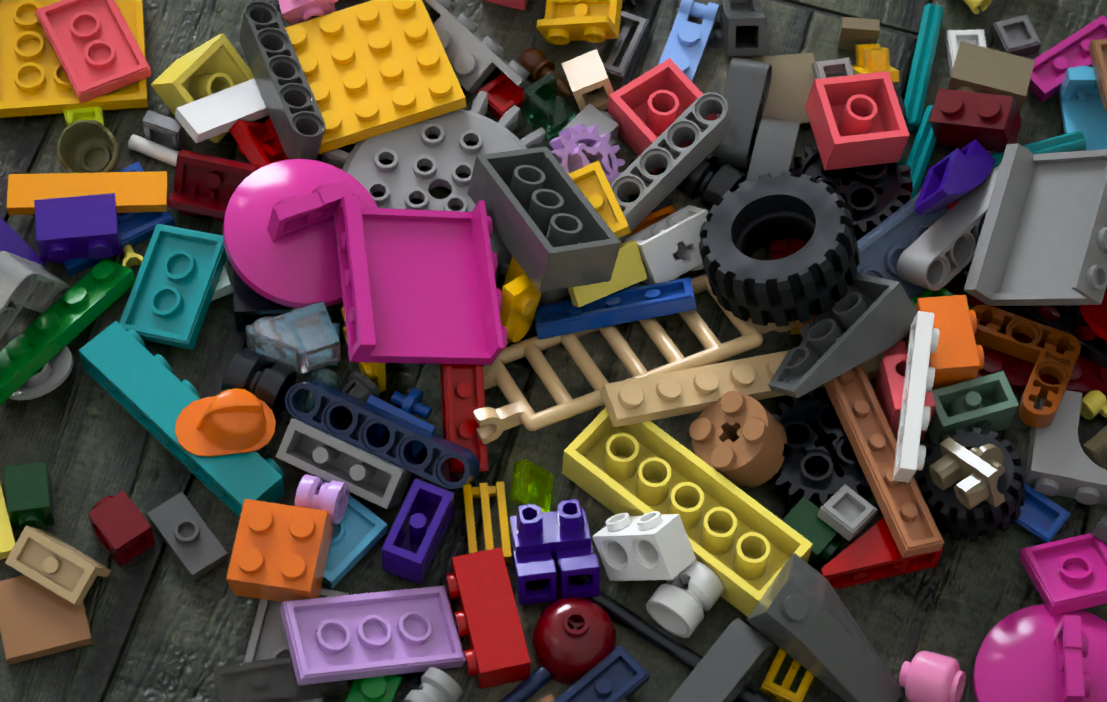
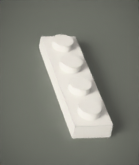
M918 311L910 327L892 479L894 481L909 483L917 470L922 471L925 462L926 446L920 445L921 431H927L931 412L930 406H924L925 393L931 392L935 377V368L929 367L930 353H936L939 341V329L933 328L935 313Z

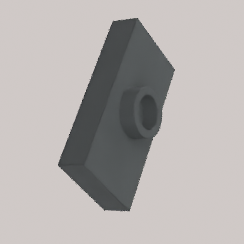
M180 492L147 513L149 522L193 582L229 560L227 551L183 492Z

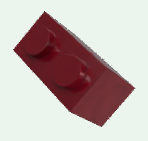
M940 88L929 120L938 145L964 148L976 139L987 151L1005 152L1007 144H1015L1022 121L1014 96Z

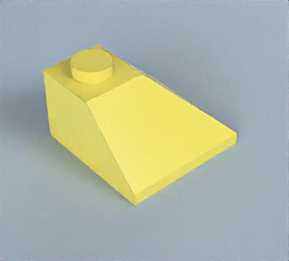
M219 34L177 59L151 86L173 115H175L177 107L251 80L254 76L251 69L224 34ZM229 131L209 138V140L218 143Z

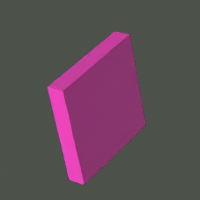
M1091 533L1020 549L1019 560L1052 616L1107 604V545Z

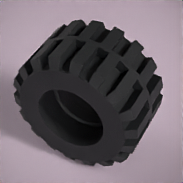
M973 427V432L965 433L964 428L955 429L956 435L951 437L948 433H945L939 437L940 443L950 437L969 451L974 447L979 449L985 444H993L1001 449L1003 453L1002 465L1005 467V471L998 478L997 490L1004 495L1005 501L995 508L984 500L970 510L960 503L955 491L950 489V487L943 491L934 485L929 466L943 456L940 444L937 445L932 442L926 448L928 456H925L922 471H917L919 489L928 505L934 522L940 533L945 535L948 531H951L952 539L961 541L963 536H968L969 542H979L978 536L986 535L987 540L995 538L996 530L1000 529L1006 532L1011 528L1010 519L1018 520L1021 515L1020 506H1024L1025 503L1023 469L1018 452H1013L1012 444L1007 439L1000 442L998 433L990 431L988 435H985L982 428Z

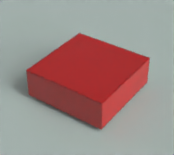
M505 73L500 74L477 91V94L480 91L488 93L487 110L498 120L513 105L521 110L530 103L531 95L515 84Z

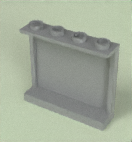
M1019 143L1007 144L963 290L990 306L1101 305L1107 287V149L1033 154Z

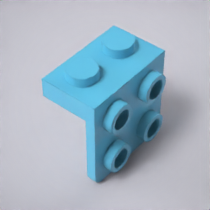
M1085 65L1067 68L1058 93L1064 134L1082 131L1087 143L1086 151L1107 149V111H1104L1094 68Z

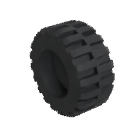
M781 172L780 176L771 177L770 173L760 175L759 180L751 183L749 180L738 184L736 191H727L719 199L720 205H713L706 216L707 221L701 226L699 250L713 295L717 297L718 303L725 310L732 311L733 316L746 322L751 318L753 324L767 326L768 323H775L777 327L789 326L791 321L799 320L800 323L812 319L811 315L817 312L822 315L832 308V301H840L847 293V285L851 286L858 273L856 267L860 263V253L850 211L845 200L834 191V188L822 181L817 184L816 178L802 174L799 178L795 177L792 172ZM796 238L808 241L799 251L785 258L776 260L751 258L761 247L776 240Z

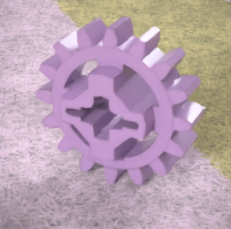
M580 123L558 132L559 137L549 142L554 149L551 153L568 174L599 160L609 184H611L621 174V172H618V167L625 164V160L617 159L615 155L620 149L619 145L610 146L608 142L611 135L607 132L599 136L597 125L586 128L584 123Z

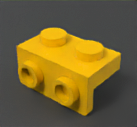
M546 0L545 18L537 20L536 28L547 43L554 45H566L570 41L602 43L606 39H619L622 0Z
M512 256L501 291L502 308L500 319L501 325L505 326L507 330V344L519 342L530 330L542 293L536 289Z

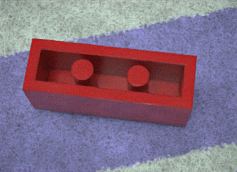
M499 547L452 557V573L445 574L450 599L457 598L460 611L454 612L459 637L467 636L470 650L464 651L468 675H476L479 689L525 680L530 675L531 661L502 548Z

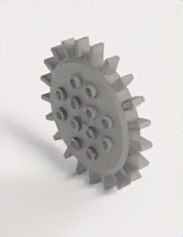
M480 91L473 100L470 111L459 109L353 143L355 146L350 153L340 149L322 153V162L333 165L350 174L367 189L371 196L374 192L384 193L385 195L382 197L372 196L378 208L452 211L449 208L453 205H458L462 208L459 211L472 212L476 205L469 197L468 189L476 156L544 147L546 145V131L541 127L519 140L512 131L517 128L520 122V108L513 105L496 122L485 116L488 109V93ZM439 136L437 139H429V138H427V137ZM471 141L477 144L475 146H468L465 143ZM384 159H389L393 161L389 165H384L380 163ZM422 166H428L431 168V170L423 172L420 171L419 168ZM467 173L470 176L468 178H459L457 175ZM442 186L449 189L451 194L444 199H437L432 197L429 192L435 187ZM415 198L423 200L421 204H413L410 201ZM493 230L490 238L491 251L496 253L498 261L495 278L500 275L506 278L512 254Z

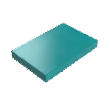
M157 223L119 324L127 331L130 328L133 329L145 341L193 350L228 257L223 236Z

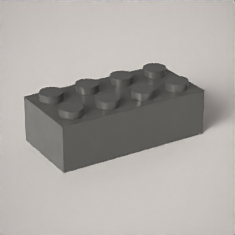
M547 146L476 156L468 195L475 205L479 200H485L487 216L492 218L493 230L539 292L611 280L621 242Z

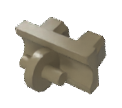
M950 437L939 443L943 457L929 466L934 485L944 491L958 481L959 483L954 486L956 497L962 505L970 510L984 500L995 508L1005 501L1004 495L997 490L998 478L1005 471V467L1002 465L1003 453L1001 449L993 444H985L979 449L974 447L969 451Z

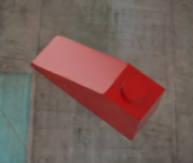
M883 517L822 567L820 574L829 581L834 590L937 567L943 546L940 551L902 558Z

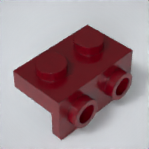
M181 150L177 155L174 190L167 199V207L178 209L184 215L196 216L202 214L216 217L219 222L223 223L231 196L240 183L257 170V165Z

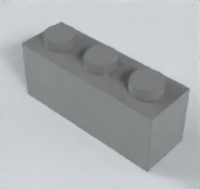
M296 418L290 420L275 456L325 481L345 482L349 486V492L385 509L400 504L413 474Z

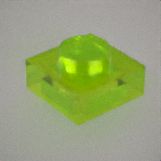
M528 459L514 462L509 500L518 505L535 504L541 507L542 513L549 512L554 475Z

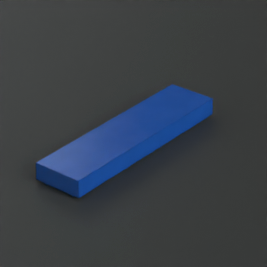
M687 277L620 290L579 308L573 306L571 300L537 306L534 318L539 340L696 310L697 308L691 279Z

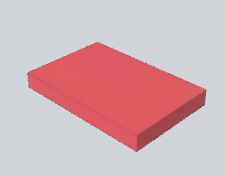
M61 0L35 10L36 18L79 103L152 76L151 68L115 0Z

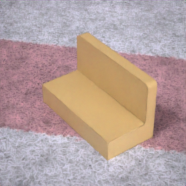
M25 526L5 561L7 565L74 605H81L97 576L108 577L111 569L49 532L30 526Z

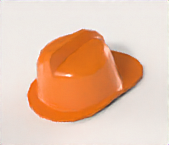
M234 388L224 390L217 396L193 401L186 406L176 419L175 433L178 443L187 452L196 456L215 457L249 453L260 450L270 442L275 434L276 420L273 411L264 401L258 399L247 390Z

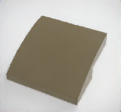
M813 53L740 58L772 64V77L764 116L801 123L800 126H811L805 104L814 82L812 64L816 61Z

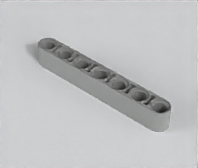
M709 92L698 97L610 184L631 232L731 132L732 120L727 101L722 95ZM710 114H720V117L716 120H705ZM683 141H693L689 147H677ZM655 168H666L662 174H650ZM628 195H639L633 202H622ZM629 234L618 238L619 241L622 242ZM568 288L542 292L539 302L545 305L561 302L569 294Z

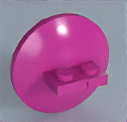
M289 159L268 164L246 177L236 188L229 200L223 222V241L226 254L239 277L251 289L266 299L284 306L303 309L323 308L338 304L343 301L334 212L344 194L360 195L361 207L378 208L376 202L358 180L333 165L309 159Z
M1045 604L1026 607L1006 616L990 630L977 653L972 672L975 702H1107V622L1082 609L1052 616Z

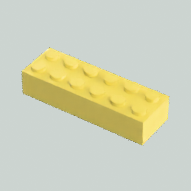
M605 407L564 450L562 474L615 515L626 512L630 516H642L652 511H659L661 515L679 514L696 560L706 565L720 578L724 585V592L721 597L747 617L752 613L791 554L796 553L808 563L813 545L810 541L651 421L614 428Z

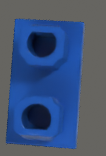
M414 387L407 396L395 391L391 402L401 406V409L370 394L367 403L439 435L435 433L436 427L415 417V414L428 419L432 412V408L421 403L424 391ZM379 423L375 429V436L383 444L389 434V430L384 424ZM415 440L412 445L413 456L418 459L425 451L426 446L421 441Z

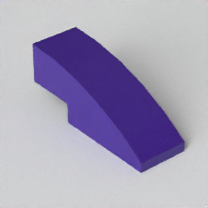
M976 139L961 150L957 148L929 168L914 211L918 215H926L944 210L980 185L991 173L996 160Z

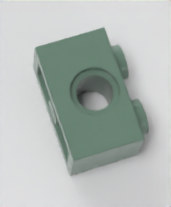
M1004 371L932 390L936 407L927 432L931 441L938 445L941 435L948 433L950 437L956 435L955 429L964 428L965 433L973 432V427L982 428L983 434L987 435L990 431L998 432L1010 428L1019 404Z

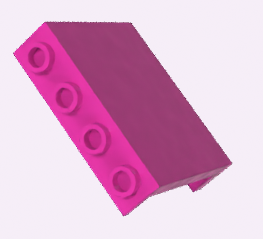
M344 194L334 212L349 362L492 365L502 350L506 348L507 330L505 326L501 325L502 293L500 289L496 288L495 281L498 261L496 253L491 251L490 238L492 236L493 223L492 218L487 216L485 200H479L472 212L361 207L360 195Z

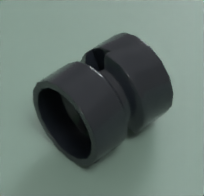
M711 152L675 189L692 200L700 197L701 206L710 211L713 205H720L719 199L727 191H736L738 184L746 181L747 175L730 164L721 166V158Z
M243 347L235 354L225 372L221 392L234 388L247 390L258 399L264 401L273 411L274 417L277 418L286 407V393L290 387L296 384L297 371L276 361L268 365L265 356Z

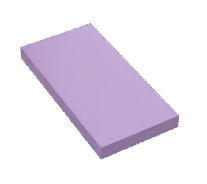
M445 585L283 601L280 607L298 685L423 672L429 667H435L440 670L459 668L465 662V656Z

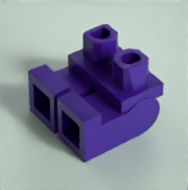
M577 499L562 500L557 505V511L544 513L541 512V507L535 504L520 505L517 516H510L511 550L519 605L556 601L557 578L562 599L567 597L599 596L600 566L597 555H594L585 508H581ZM584 574L589 579L587 583L580 586L568 583V576ZM543 579L547 583L545 588L538 591H532L525 587V581Z

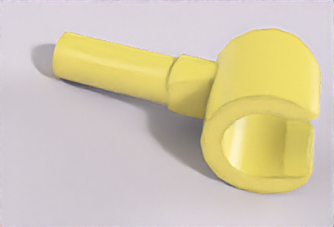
M126 245L123 248L124 259L122 265L128 268L133 265L141 266L143 257L140 254H136L131 245Z
M1099 390L1088 392L1082 398L1080 415L1091 420L1100 413L1103 417L1107 418L1106 396Z

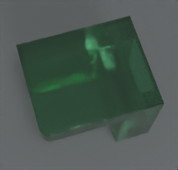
M553 72L548 73L523 90L522 117L535 130L542 127L546 131V141L557 135L576 116V112L556 93L557 76Z

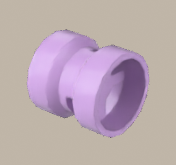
M305 474L299 482L294 506L328 511L332 523L339 524L347 508L349 486L345 482L335 480L325 483L321 481L320 477Z

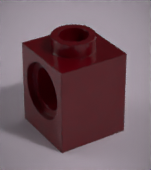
M124 490L115 496L102 498L95 504L93 510L88 512L92 531L119 567L155 545L151 526Z

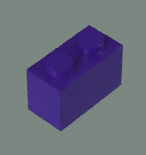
M115 193L34 200L36 242L41 262L52 261L61 263L69 259L88 257L104 259L110 255H121L119 213Z
M416 478L414 479L382 547L383 571L414 583L422 584L454 515L453 492Z

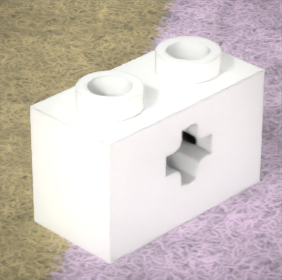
M688 205L624 239L625 242L629 240L637 241L648 278L641 282L651 285L677 280L679 276L690 270L696 271L704 268L699 250V243L701 241L699 234L702 224L707 221L708 210Z

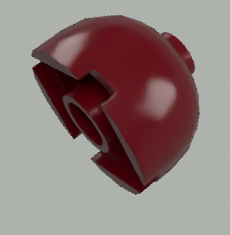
M567 597L554 601L542 611L533 628L532 648L538 667H545L551 674L552 679L559 683L570 684L571 681L577 682L615 650L617 635L612 619L601 605L587 598Z

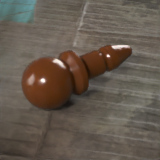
M528 48L519 55L517 62L530 72L528 78H532L536 84L545 83L560 95L572 96L573 93L567 81L554 71V63L547 60L546 55L541 50Z

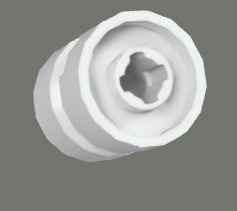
M697 560L672 580H666L667 584H661L646 604L648 613L662 628L682 638H689L704 618L703 611H710L724 592V585L720 578L710 568Z

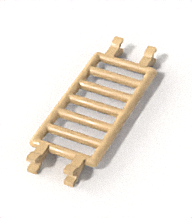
M703 274L691 279L694 295L707 290L742 335L741 337L721 344L696 310L680 312L679 315L705 348L701 352L684 357L655 317L638 320L668 362V364L650 371L646 370L615 325L539 340L538 336H534L512 344L502 350L492 365L483 366L484 390L498 385L509 404L497 409L484 407L474 410V417L480 425V428L477 429V435L483 445L496 440L503 431L523 424L528 431H536L605 405L600 392L603 385L609 382L578 339V337L599 330L631 375V378L626 379L629 380L718 363L758 348L763 343L762 334L773 330L776 332H786L794 329V322L791 321L789 326L777 327L775 323L761 326L753 324L751 318L746 322L733 316L732 311L725 310L718 303L717 297L713 295L707 274ZM563 344L594 391L573 399L541 351ZM526 357L557 405L535 413L504 365Z

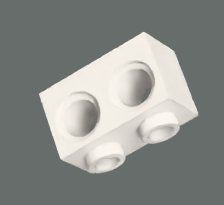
M652 511L642 516H630L626 512L619 513L608 518L605 522L606 526L592 536L610 581L672 580L696 560L679 514L661 515L659 511Z

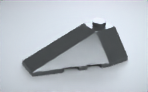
M857 273L851 286L847 285L848 291L840 301H832L831 309L822 315L818 313L813 323L804 324L800 331L803 340L798 347L789 350L768 384L771 391L799 398L888 350L904 339L909 333L917 311L901 283Z
M796 553L791 554L747 618V621L846 702H897L903 693L829 581Z

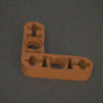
M983 304L972 307L970 310L975 311L977 318V331L974 334L977 344L1035 364L1018 408L1020 419L1028 426L1034 428H1045L1051 425L1076 366L1081 350L1079 341L1067 332L990 305ZM981 322L986 323L987 327L980 325ZM1001 328L1005 329L1004 334L1000 333ZM1015 333L1025 334L1032 339V342L1021 343L1015 340L1012 335ZM1040 342L1044 343L1043 348L1039 347ZM1057 350L1064 351V354L1058 353ZM1043 374L1053 375L1060 383L1055 385L1047 384L1039 376ZM1038 396L1046 399L1041 410L1034 408Z

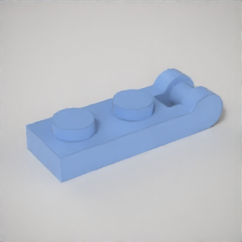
M681 0L678 14L659 64L670 58L694 83L714 29L720 5L711 2L708 5L695 2V0ZM690 16L703 19L702 24L689 22Z

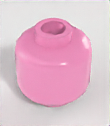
M920 651L911 662L905 661L899 675V685L905 687V696L908 702H960L966 681V673L960 671V665L955 658L930 651Z

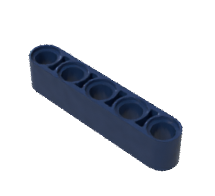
M312 380L297 383L290 387L286 393V409L294 418L444 488H460L474 481L479 474V460L469 449L324 382ZM306 389L313 392L316 399V404L312 411L308 410L302 403V395ZM342 406L347 407L353 416V421L349 428L342 425L339 421L338 414ZM379 423L384 424L390 432V439L386 445L380 443L375 436V429ZM415 440L421 441L427 448V458L424 462L418 461L412 454V445ZM452 458H458L464 464L465 473L462 479L455 478L449 471V462Z

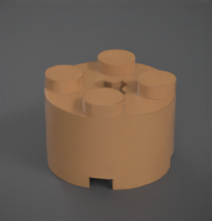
M728 391L719 398V401L707 406L699 417L691 423L689 428L696 456L736 486L747 485L749 488L760 486L770 480L783 464L785 458L782 455L784 443L787 444V435L783 426L756 399L741 394L738 391Z

